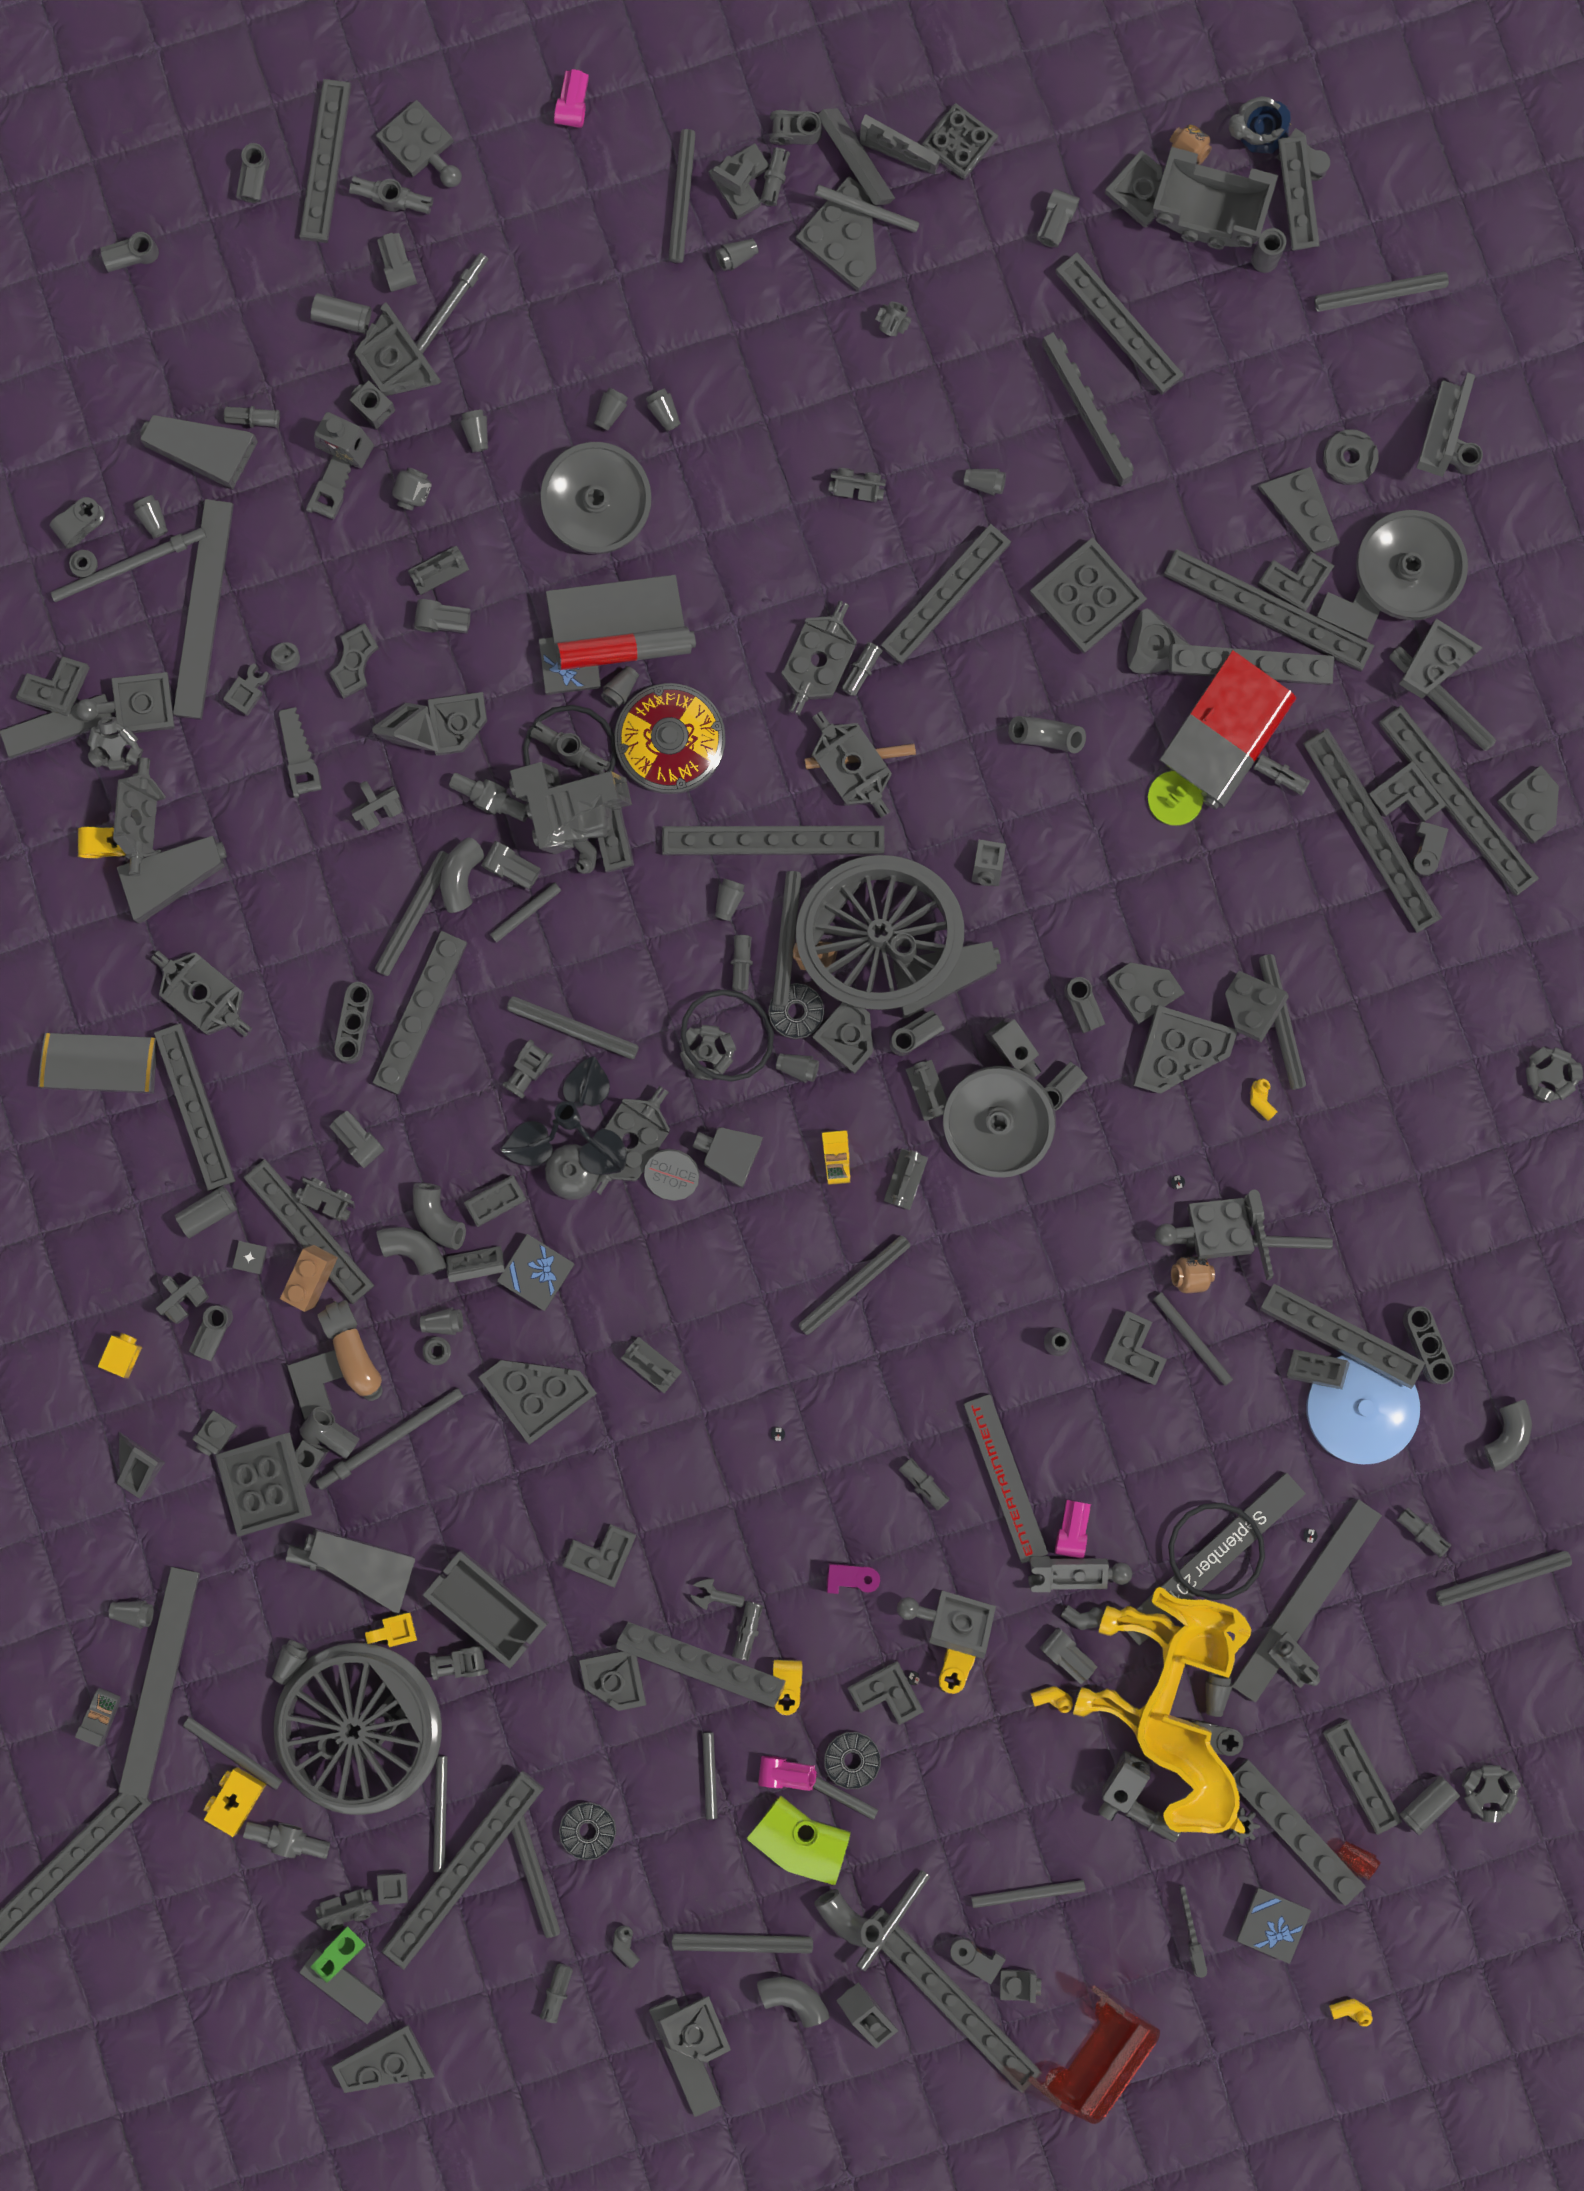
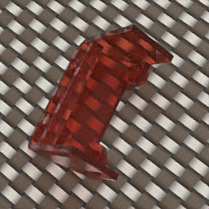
M1093 1985L1091 1990L1101 1998L1095 2006V2018L1100 2023L1069 2068L1063 2066L1053 2068L1047 2074L1045 2082L1033 2076H1030L1028 2081L1059 2108L1092 2124H1097L1109 2113L1156 2045L1160 2037V2030L1115 1996Z

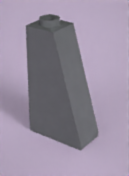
M156 415L152 416L150 422L146 421L140 432V436H142L140 440L145 447L232 490L258 443L255 435L247 431Z
M213 836L143 858L140 876L128 874L130 863L117 867L133 920L138 924L146 921L224 868L223 858H226L227 854L222 841L217 842Z
M992 941L962 947L959 960L949 977L928 996L901 1007L903 1018L910 1017L996 972L997 964H1001L998 947L993 948ZM942 952L920 955L919 957L935 966ZM893 961L892 965L897 990L911 986ZM914 962L904 964L916 982L929 973L928 970Z
M315 1528L313 1534L307 1535L304 1550L307 1551L306 1556L310 1560L391 1611L399 1613L415 1562V1558L412 1555Z

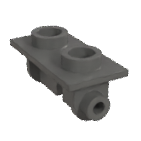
M841 467L838 468V471H832L831 477L836 478V481H830L829 492H834L833 495L853 498L854 488H858V499L877 502V500L883 501L884 490L879 489V487L885 486L886 479H881L880 474L865 472V476L856 475L854 470Z
M456 545L408 570L420 595L463 574L469 568Z
M932 1060L923 1061L907 1068L906 1072L924 1121L944 1115L947 1099Z
M901 1149L884 1198L885 1202L907 1210L911 1209L928 1157L912 1150Z
M313 1177L310 1181L305 1178L302 1179L306 1187L305 1189L299 1188L295 1198L299 1199V1203L318 1210L320 1204L324 1202L326 1205L322 1211L323 1214L339 1222L341 1220H348L351 1211L347 1210V1208L355 1209L351 1195L339 1189L336 1192L326 1189V1183Z
M637 1337L621 1357L624 1362L664 1394L682 1372L640 1337Z
M1287 1632L1268 1650L1267 1653L1299 1688L1304 1684L1316 1686L1320 1682V1674L1317 1671L1319 1667Z
M362 1888L345 1894L347 1903L345 1906H342L340 1897L321 1902L320 1906L315 1907L317 1917L321 1918L316 1920L323 1930L332 1931L343 1927V1923L348 1921H363L370 1918L372 1913L378 1912L373 1903L369 1902L373 1900L371 1890Z

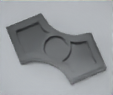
M365 623L341 636L344 646L343 657L339 665L330 672L343 699L368 686L365 679V666L370 656L379 649Z

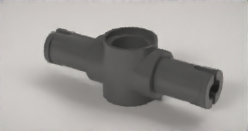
M353 176L351 180L353 184H350V194L371 198L373 202L382 204L387 211L395 212L408 208L428 215L431 212L430 207L433 205V197L410 192L409 188L401 187L400 183L394 179L374 182ZM395 191L398 193L394 199L385 198L388 192Z
M540 721L535 725L537 729H532L530 737L550 747V751L559 755L560 760L568 766H583L597 775L605 773L604 770H608L610 762L590 752V748L582 744L576 734L557 733ZM570 745L577 747L573 753H565L563 751Z
M454 773L449 787L470 797L473 805L482 811L495 815L496 812L499 814L504 813L523 822L528 818L526 805L510 798V794L506 793L507 789L487 779L484 782L480 780L476 782L458 773Z
M247 1822L243 1836L245 1839L266 1844L268 1848H271L272 1853L288 1858H296V1855L301 1856V1854L326 1859L331 1844L330 1842L307 1837V1833H303L302 1828L286 1823H278V1826L273 1825L272 1828Z

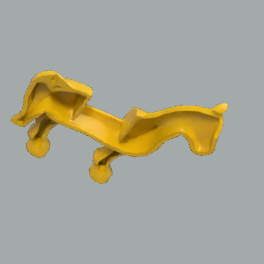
M1161 1587L1155 1590L1152 1603L1177 1618L1185 1625L1184 1627L1175 1626L1165 1614H1144L1132 1606H1127L1121 1611L1107 1606L1098 1633L1112 1636L1118 1631H1136L1150 1636L1163 1648L1164 1669L1147 1704L1141 1709L1129 1704L1115 1690L1106 1688L1103 1691L1094 1693L1087 1688L1081 1687L1073 1715L1085 1717L1092 1712L1102 1711L1118 1716L1134 1731L1145 1756L1159 1766L1176 1772L1193 1788V1791L1186 1798L1170 1804L1164 1811L1165 1822L1171 1830L1176 1832L1220 1833L1231 1828L1239 1833H1245V1828L1237 1817L1239 1793L1235 1779L1210 1745L1211 1731L1192 1722L1171 1716L1170 1711L1185 1664L1229 1678L1235 1660V1653L1246 1643L1251 1635V1627L1247 1620L1237 1609L1226 1604L1209 1600L1176 1598ZM1227 1632H1232L1235 1634V1639L1233 1641Z

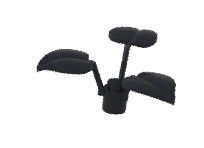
M592 1056L584 1060L567 1077L563 1087L564 1097L567 1101L561 1102L556 1106L554 1111L556 1119L552 1121L553 1127L549 1136L547 1128L536 1121L525 1122L513 1131L508 1141L501 1148V1151L510 1160L524 1166H539L548 1161V1158L553 1153L552 1145L549 1142L555 1138L558 1126L560 1125L566 1130L578 1129L589 1142L580 1151V1162L588 1172L594 1175H608L620 1173L624 1170L627 1153L622 1139L615 1132L608 1129L599 1130L592 1139L580 1124L581 1116L577 1108H582L583 1104L591 1107L597 1106L607 1098L610 1092L609 1079L596 1057Z

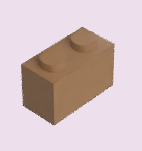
M315 1245L302 1249L280 1299L304 1312L316 1307L338 1257Z

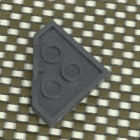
M850 176L836 190L871 204L870 198L863 187ZM828 200L796 236V241L858 292L876 272L872 216Z
M1157 1005L1133 1086L1161 1094L1208 1067L1230 1057L1237 1030Z
M501 1360L479 1376V1379L529 1445L597 1394L582 1372L576 1370Z

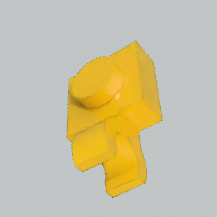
M411 1612L382 1619L384 1628L365 1633L367 1644L387 1639L389 1647L417 1640Z

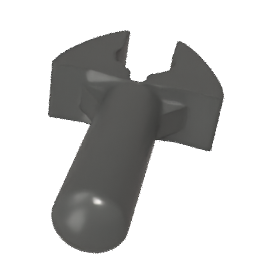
M705 1579L693 1584L696 1587L706 1588L707 1592L711 1594L704 1598L691 1595V1598L705 1610L708 1609V1604L713 1601L737 1607H743L745 1603L744 1596L716 1590L713 1586L714 1579Z

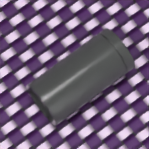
M1269 228L1261 233L1251 257L1252 265L1257 271L1268 273L1273 271L1278 265L1286 246V237L1282 231L1276 228Z
M319 293L315 295L311 308L312 321L363 334L367 332L371 318L370 306Z
M221 1186L175 1214V1218L182 1231L190 1239L238 1208L227 1189Z
M1439 1776L1399 1816L1417 1835H1420L1460 1795L1442 1776Z

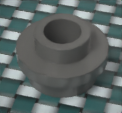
M79 550L71 556L69 565L71 571L76 576L85 578L96 572L98 562L92 552ZM86 559L88 561L87 565L79 567L80 560Z
M433 1337L424 1344L423 1356L428 1363L441 1365L450 1358L451 1347L445 1339ZM435 1346L442 1348V1354L438 1357L432 1353V1349Z

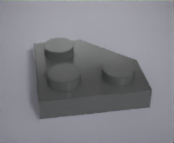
M1141 150L1105 190V194L1145 228L1156 218L1153 207L1163 177L1162 167Z
M483 692L428 700L430 719L439 752H435V755L464 752L487 722Z
M1539 766L1498 800L1497 803L1533 844L1556 825L1559 786L1545 769Z
M1130 962L1107 978V981L1137 1025L1152 1016L1157 1005L1165 1007L1184 994L1174 976L1166 969Z
M1238 971L1225 993L1237 1032L1259 1042L1263 1041L1289 997L1286 991L1241 971Z
M842 1002L812 1038L853 1074L860 1069L873 1053L870 1013L864 1008Z
M620 1651L579 1660L585 1689L608 1703L611 1707L621 1711L646 1705L637 1656Z
M709 1996L703 1997L656 2021L668 2049L702 2063H707L731 2050Z

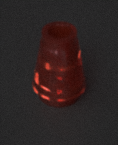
M1348 1841L1343 1844L1337 1853L1360 1878L1364 1877L1368 1881L1381 1864V1861L1376 1858L1377 1855Z

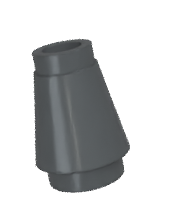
M753 238L723 244L720 246V249L716 250L717 261L724 271L728 269L733 271L758 254V247Z
M609 387L606 393L603 392L594 424L608 431L610 426L613 425L628 406L625 404L628 397Z
M665 388L646 398L649 404L647 408L667 432L681 425L671 393H667Z
M474 410L461 414L462 421L460 423L472 452L487 450V416H484L483 410Z
M967 469L964 485L995 496V494L1003 493L1006 473L1000 472V469Z
M153 495L147 496L133 504L135 508L134 514L152 535L153 539L168 532L159 500H155Z
M625 666L623 670L603 686L601 697L615 708H619L621 704L624 705L639 674L633 668Z
M723 879L722 885L719 884L715 917L731 921L745 894L743 892L744 884Z
M780 1053L776 1063L777 1070H781L804 1083L807 1081L814 1082L819 1068V1061L813 1059V1056Z
M451 1307L421 1316V1331L423 1333L456 1335L457 1332L463 1331L462 1312L460 1309L455 1310Z
M1062 1328L1051 1329L1044 1338L1046 1350L1054 1356L1066 1354L1072 1345L1070 1334ZM1058 1336L1065 1340V1344L1061 1347L1055 1344V1339Z
M146 1601L112 1602L110 1605V1619L139 1629L149 1627L152 1623L154 1608L152 1604H147Z
M289 1640L287 1644L282 1645L272 1678L286 1685L308 1659L306 1656L308 1649L294 1640Z
M1209 1673L1208 1679L1205 1680L1206 1714L1215 1717L1223 1716V1711L1233 1687L1231 1676L1227 1678L1215 1673Z

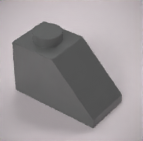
M859 1982L836 2000L850 2022L876 2049L898 2032V2029Z

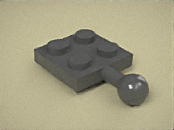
M415 100L376 135L381 144L413 177L431 163L440 172V180L446 187H456L461 182L462 174L459 168L454 165H447L439 156L454 142L453 137L418 100Z
M167 672L112 678L114 701L96 703L91 699H83L76 707L78 717L84 721H91L98 714L116 712L117 722L123 727L127 726L132 733L175 729Z
M1244 1198L1189 1204L1187 1210L1191 1224L1190 1227L1175 1228L1173 1225L1166 1223L1160 1225L1155 1231L1157 1242L1163 1246L1172 1245L1176 1239L1193 1237L1198 1260L1252 1254L1255 1250Z
M941 1591L936 1611L921 1607L915 1599L905 1597L898 1602L897 1613L905 1620L918 1617L932 1621L933 1626L929 1643L984 1659L996 1606Z

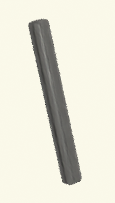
M682 129L680 134L669 247V261L673 263H682L684 259L695 145V131L692 129Z
M1438 272L1317 295L1314 299L1316 310L1320 312L1446 288L1449 284V279L1446 272Z
M1402 647L1396 648L1389 656L1390 660L1404 673L1413 659ZM1440 684L1427 694L1484 751L1489 750L1495 744L1496 739Z
M440 851L375 966V970L378 973L388 976L440 884L441 870L448 853Z
M787 871L785 879L773 1004L781 1007L787 1006L789 1000L801 885V873L797 871Z
M1273 954L1261 956L1259 962L1264 982L1283 990L1275 956ZM1285 1002L1274 1023L1290 1088L1296 1090L1304 1088L1306 1081Z
M514 996L508 1002L507 1009L510 1012L624 1057L634 1059L637 1055L639 1047L634 1043Z
M899 1236L799 1323V1328L806 1335L812 1333L910 1248L909 1241L904 1236Z
M1559 1552L1437 1591L1436 1598L1440 1606H1447L1572 1565V1559L1569 1552Z
M523 1815L513 1828L512 1834L545 1937L552 1938L559 1935L560 1928Z
M673 1934L672 1949L684 1951L812 1953L813 1939L811 1937Z

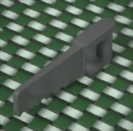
M333 455L322 481L318 482L306 509L307 512L312 513L314 511L333 520L336 518L344 501L343 488L346 487L345 481L349 479L347 474L351 472L350 466L352 464ZM320 495L334 501L333 507L319 502Z
M296 707L279 712L294 798L300 797L299 794L322 790L319 770L314 760L311 759V752L308 751L309 745L306 744L307 738L303 736L304 730L301 729L302 723L298 721L299 715L296 714ZM309 773L314 776V780L304 783H297L296 776Z
M1251 1190L1244 1197L1249 1226L1253 1227L1266 1280H1271L1274 1274L1264 1232V1209L1260 1193L1257 1190Z
M1179 1885L1190 1944L1187 1945L1193 1973L1195 1976L1203 1978L1207 1975L1203 1949L1197 1941L1185 1886Z

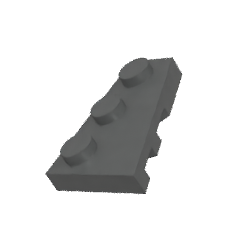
M865 114L861 123L860 144L935 175L940 161V155L935 150L918 144Z
M1311 467L1259 485L1258 489L1269 498L1276 511L1282 514L1291 525L1294 533L1310 552L1318 553L1339 545L1340 542Z
M1435 619L1399 685L1423 699L1475 656L1482 647L1440 620Z
M409 2024L331 2067L344 2093L435 2077Z

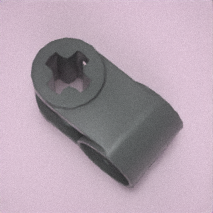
M776 110L770 114L773 128L769 141L773 144L812 145L821 138V121L814 112ZM808 124L816 126L812 132L804 131L803 127Z
M84 497L79 499L65 512L56 516L49 526L66 548H72L103 523L105 512L95 500ZM88 509H91L93 513L90 517L86 512Z
M1192 1720V1723L1211 1731L1210 1745L1216 1754L1234 1756L1242 1750L1243 1737L1238 1730L1217 1726V1724ZM1229 1735H1234V1740L1239 1742L1238 1745L1232 1747V1750L1226 1749L1227 1744L1222 1743V1740L1228 1739Z

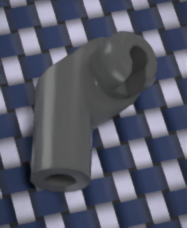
M588 840L573 843L580 852L576 869L582 874L592 872L596 865V849Z
M1067 1605L1060 1616L1076 1628L1085 1630L1100 1626L1104 1612L1098 1607H1093L1089 1612L1079 1613Z
M620 1926L614 1932L612 1949L624 1964L631 1969L639 1962L640 1958L630 1949L633 1937L632 1929L629 1926Z

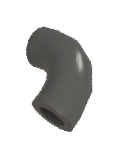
M1016 716L1009 725V737L1017 744L1043 746L1070 753H1078L1086 742V733L1082 727L1065 722Z
M470 837L462 840L448 854L441 870L440 889L448 913L464 910L473 902L468 890V876L471 870L484 859V854L477 841Z
M430 1183L414 1184L412 1192L413 1210L420 1227L433 1241L447 1248L458 1250L465 1240L466 1227L464 1223L455 1221L444 1213L440 1203L441 1187Z
M407 1227L385 1228L377 1231L379 1245L385 1258L400 1254L409 1257L414 1261L420 1276L447 1268L437 1245L422 1232Z
M1525 1399L1499 1409L1504 1423L1503 1432L1497 1440L1484 1446L1486 1457L1494 1472L1504 1469L1519 1459L1529 1444L1532 1421Z
M838 1889L827 1891L815 1901V1907L827 1925L844 1940L863 1948H876L881 1944L884 1930L879 1921L863 1918L847 1904Z
M782 1976L757 1982L765 2009L780 2005L790 2007L797 2012L804 2028L818 2025L830 2018L828 2010L818 1993L803 1981Z

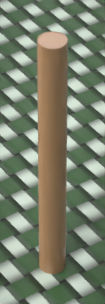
M914 744L876 749L882 759L916 755ZM848 756L845 759V764L860 762L855 756ZM814 757L805 758L806 769L821 768Z

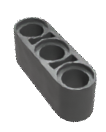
M354 982L346 990L335 1042L336 1056L347 1064L358 1062L363 1055L374 1001L372 990L362 982ZM358 989H364L367 992L366 999L361 1003H356L353 1000V994ZM353 1016H358L361 1019V1025L356 1030H350L347 1026L348 1020ZM348 1043L354 1044L356 1047L354 1055L343 1057V1047Z
M1422 1306L1409 1308L1403 1315V1324L1417 1358L1425 1362L1422 1369L1425 1378L1432 1384L1448 1383L1454 1376V1367L1432 1313L1429 1309ZM1416 1311L1420 1312L1424 1317V1322L1420 1327H1416L1412 1323L1411 1318ZM1427 1337L1432 1339L1435 1345L1431 1353H1426L1422 1348V1343ZM1437 1364H1441L1445 1369V1375L1440 1380L1433 1375V1368Z

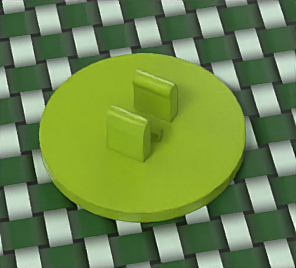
M1169 771L1158 776L1150 786L1148 805L1152 814L1162 823L1171 826L1184 825L1191 822L1199 814L1203 805L1202 790L1175 771Z

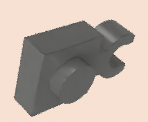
M252 664L248 668V678L246 681L238 677L223 698L225 702L246 716L249 715L263 695L257 688L266 684L270 678L269 673L266 671L262 677L255 678L254 673L258 669L256 664Z

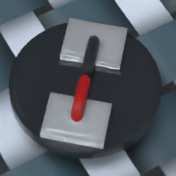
M1176 1175L1172 1178L1171 1184L1175 1189H1181L1185 1185V1179L1180 1175Z
M776 1427L772 1430L771 1436L775 1441H781L785 1437V1431L781 1427Z
M1308 1529L1304 1532L1303 1537L1306 1542L1314 1543L1318 1535L1315 1530Z
M912 1671L908 1675V1682L910 1685H917L920 1680L917 1672Z

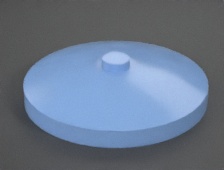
M1345 1354L1337 1357L1348 1360L1350 1363L1343 1389L1311 1383L1308 1391L1306 1414L1314 1437L1331 1455L1349 1463L1374 1464L1392 1458L1410 1442L1418 1426L1420 1400L1415 1384L1410 1389Z

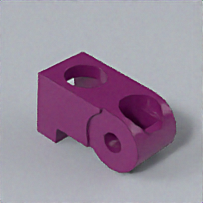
M828 1563L827 1593L839 1594V1586L858 1587L863 1592H873L880 1584L878 1572L871 1567Z

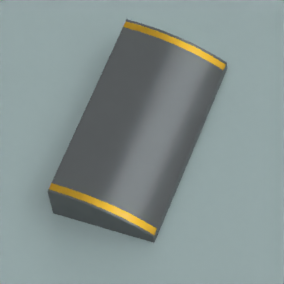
M45 1033L38 1087L57 1090L154 1094L157 1040L150 1037Z

